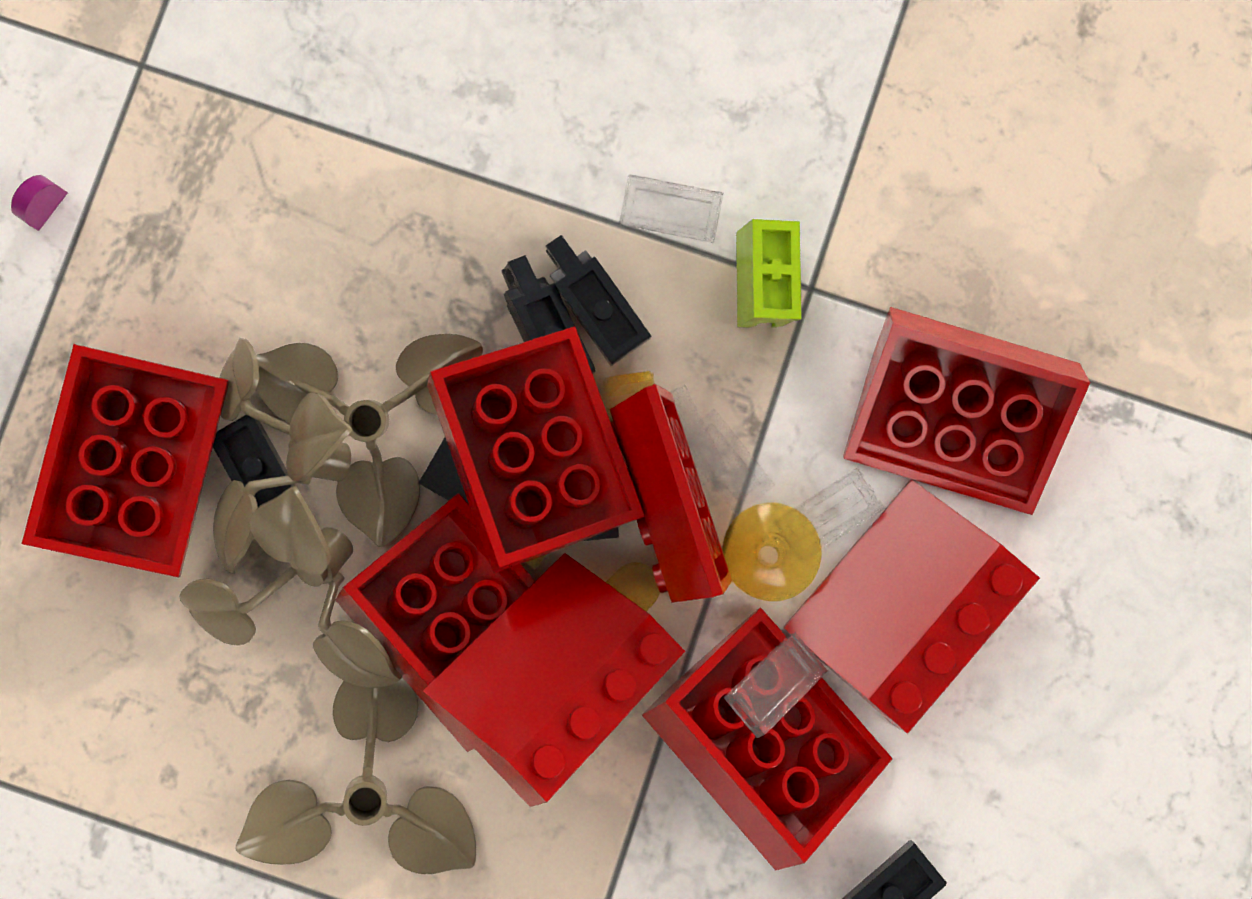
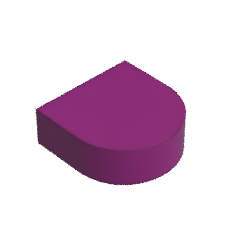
M43 175L32 176L25 180L15 191L11 200V211L19 219L39 231L68 192Z

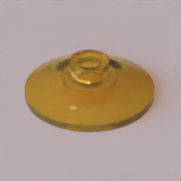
M766 502L747 508L732 521L723 540L722 550L732 581L743 592L760 600L783 601L797 596L812 583L820 568L822 547L816 528L802 512L786 504ZM771 546L775 548L778 553V560L775 563L765 562L760 554L762 547Z

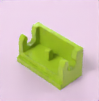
M752 219L736 232L737 327L751 328L760 323H771V327L776 328L785 326L792 321L801 320L800 221Z

